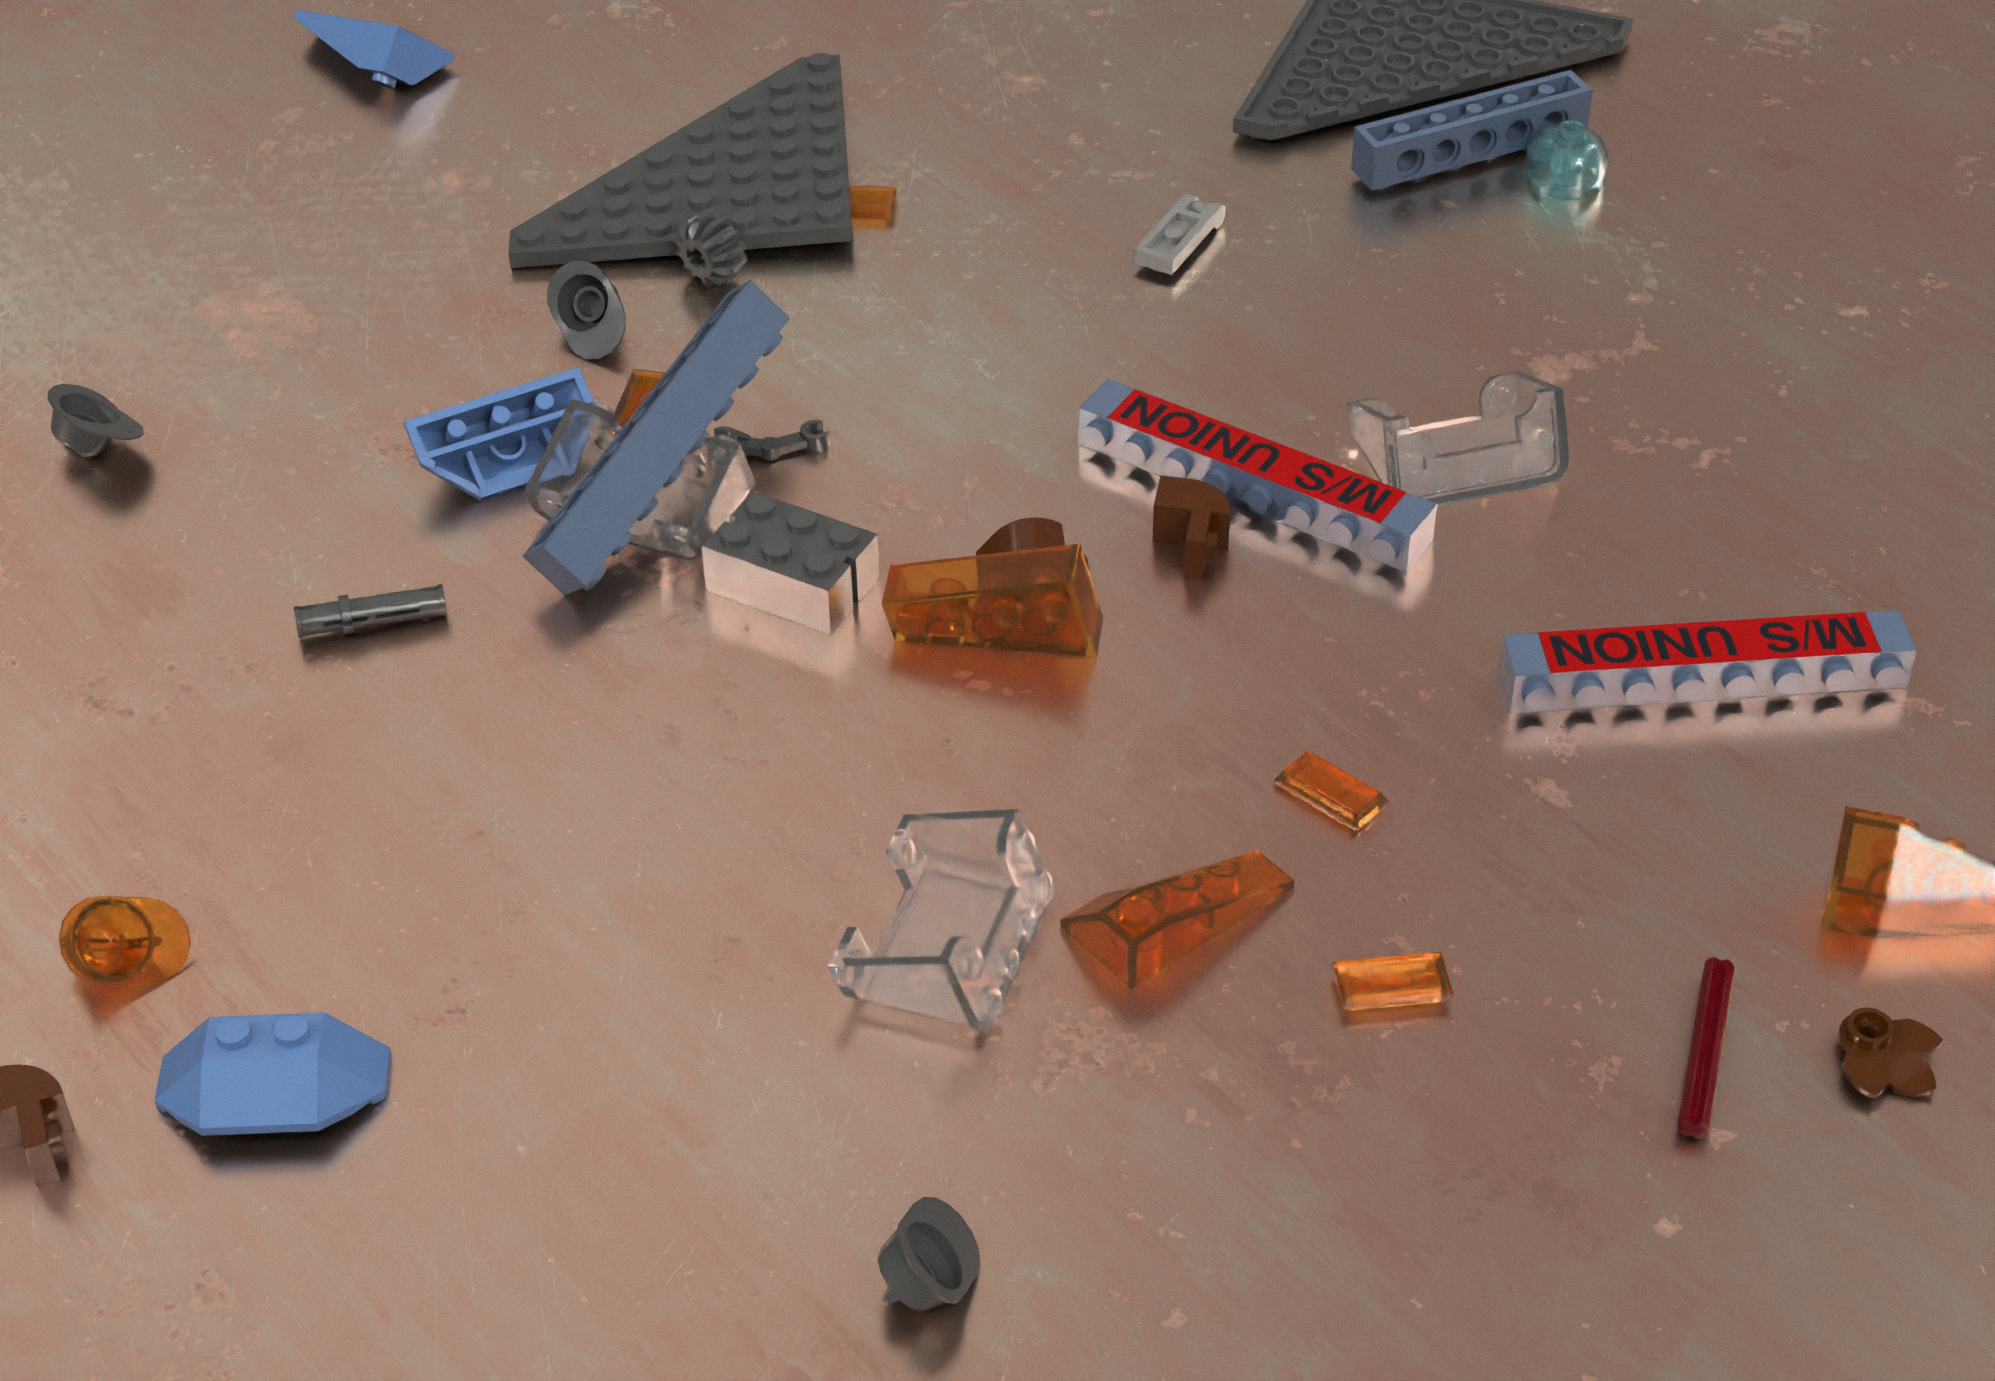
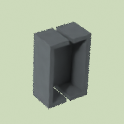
M752 491L730 515L731 523L724 521L702 545L706 591L832 635L851 613L853 602L859 603L880 579L877 533Z

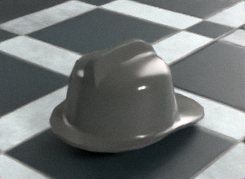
M571 261L561 266L551 277L547 289V304L552 317L560 328L567 344L576 355L587 360L602 359L610 355L618 347L626 331V314L618 291L597 265L587 261Z
M73 384L54 385L48 391V401L53 408L51 418V431L62 444L73 449L82 457H95L101 454L113 439L134 440L144 435L143 427L137 421L120 411L105 396L92 389Z
M922 1197L912 1204L899 1222L895 1232L881 1247L877 1261L880 1272L888 1285L881 1300L886 1305L900 1300L912 1310L924 1312L945 1302L956 1304L963 1299L966 1291L978 1274L980 1254L973 1232L963 1217L948 1203L936 1197Z

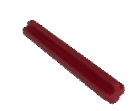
M1709 958L1705 961L1677 1125L1679 1132L1683 1136H1694L1697 1139L1706 1137L1709 1134L1735 972L1733 963L1728 959Z

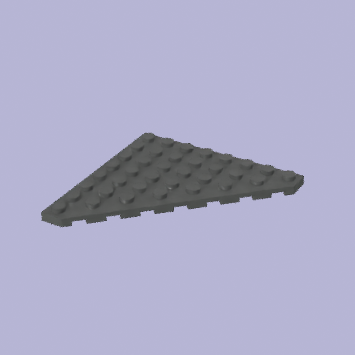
M1307 0L1233 118V132L1247 135L1253 139L1275 140L1620 53L1623 51L1631 34L1633 19L1538 0Z
M816 53L810 57H801L510 230L508 255L511 268L567 264L571 261L596 262L676 255L675 252L679 247L675 243L674 236L679 232V227L685 224L684 221L694 214L698 215L712 210L716 211L720 218L727 216L733 229H739L737 235L740 240L746 243V247L743 250L853 241L840 54Z

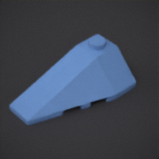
M295 10L293 18L356 67L373 74L371 81L394 89L396 83L413 86L453 62L455 56L454 53L400 26Z

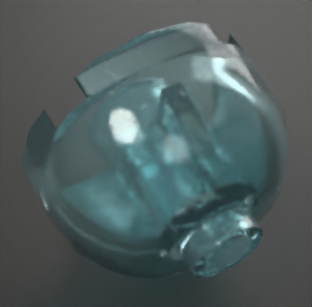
M1564 121L1546 127L1538 132L1528 147L1523 170L1525 182L1529 187L1530 181L1540 186L1539 193L1546 197L1559 200L1585 199L1589 190L1597 188V193H1599L1607 182L1609 169L1607 149L1603 139L1595 131L1577 121Z

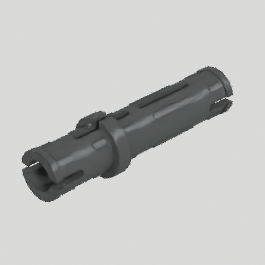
M439 584L421 589L349 599L348 595L338 596V601L294 606L298 637L301 638L342 630L344 635L352 634L355 628L440 615L446 616L447 609L443 586Z

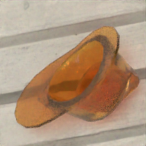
M97 896L85 898L74 905L62 921L59 935L61 955L69 969L84 981L102 985H149L163 982L178 973L188 958L191 944L188 925L179 911L165 901L148 897Z

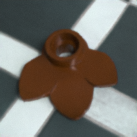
M1868 1007L1854 1010L1841 1022L1838 1040L1846 1051L1842 1068L1847 1079L1860 1093L1876 1098L1883 1093L1887 1086L1893 1092L1908 1097L1926 1096L1935 1092V1076L1924 1056L1938 1049L1943 1039L1931 1028L1908 1018L1891 1020L1884 1012Z

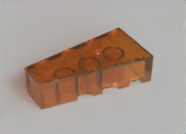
M1081 543L890 565L881 603L895 641L1097 657L1103 615Z

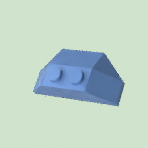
M577 367L404 421L403 425L420 467L481 501L567 473L596 411V405L581 369Z
M325 1012L209 1017L163 1056L154 1101L156 1108L164 1113L168 1112L180 1123L201 1136L320 1131L353 1115L368 1103L373 1105L386 1099L391 1050L387 1045Z

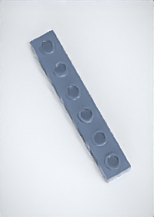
M1572 70L1355 126L1351 170L1372 191L1384 189L1390 185L1412 179H1421L1427 175L1445 170L1458 169L1464 165L1482 160L1495 159L1498 156L1519 150H1528L1534 146L1556 140H1565L1571 136L1587 132L1593 90Z

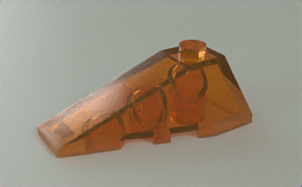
M1845 806L1826 883L1821 927L1873 938L1995 934V861L1988 863L1965 853L1966 845L1952 838H1948L1943 843L1918 832V823L1902 816Z
M1257 850L1101 894L1060 919V927L1127 987L1133 989L1294 888V879Z

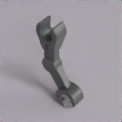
M809 420L801 425L800 432L778 438L766 437L763 439L751 438L750 435L734 428L720 426L714 428L715 440H709L710 455L720 460L747 457L748 455L761 456L765 460H776L782 454L800 449L819 453L830 447L829 431L823 432L822 420Z

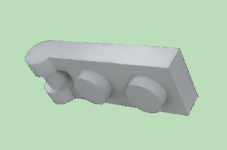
M1186 193L1183 194L1134 248V263L1151 268L1156 272L1173 275L1213 228H1220L1225 218V205L1212 201L1209 204L1201 203L1198 197Z

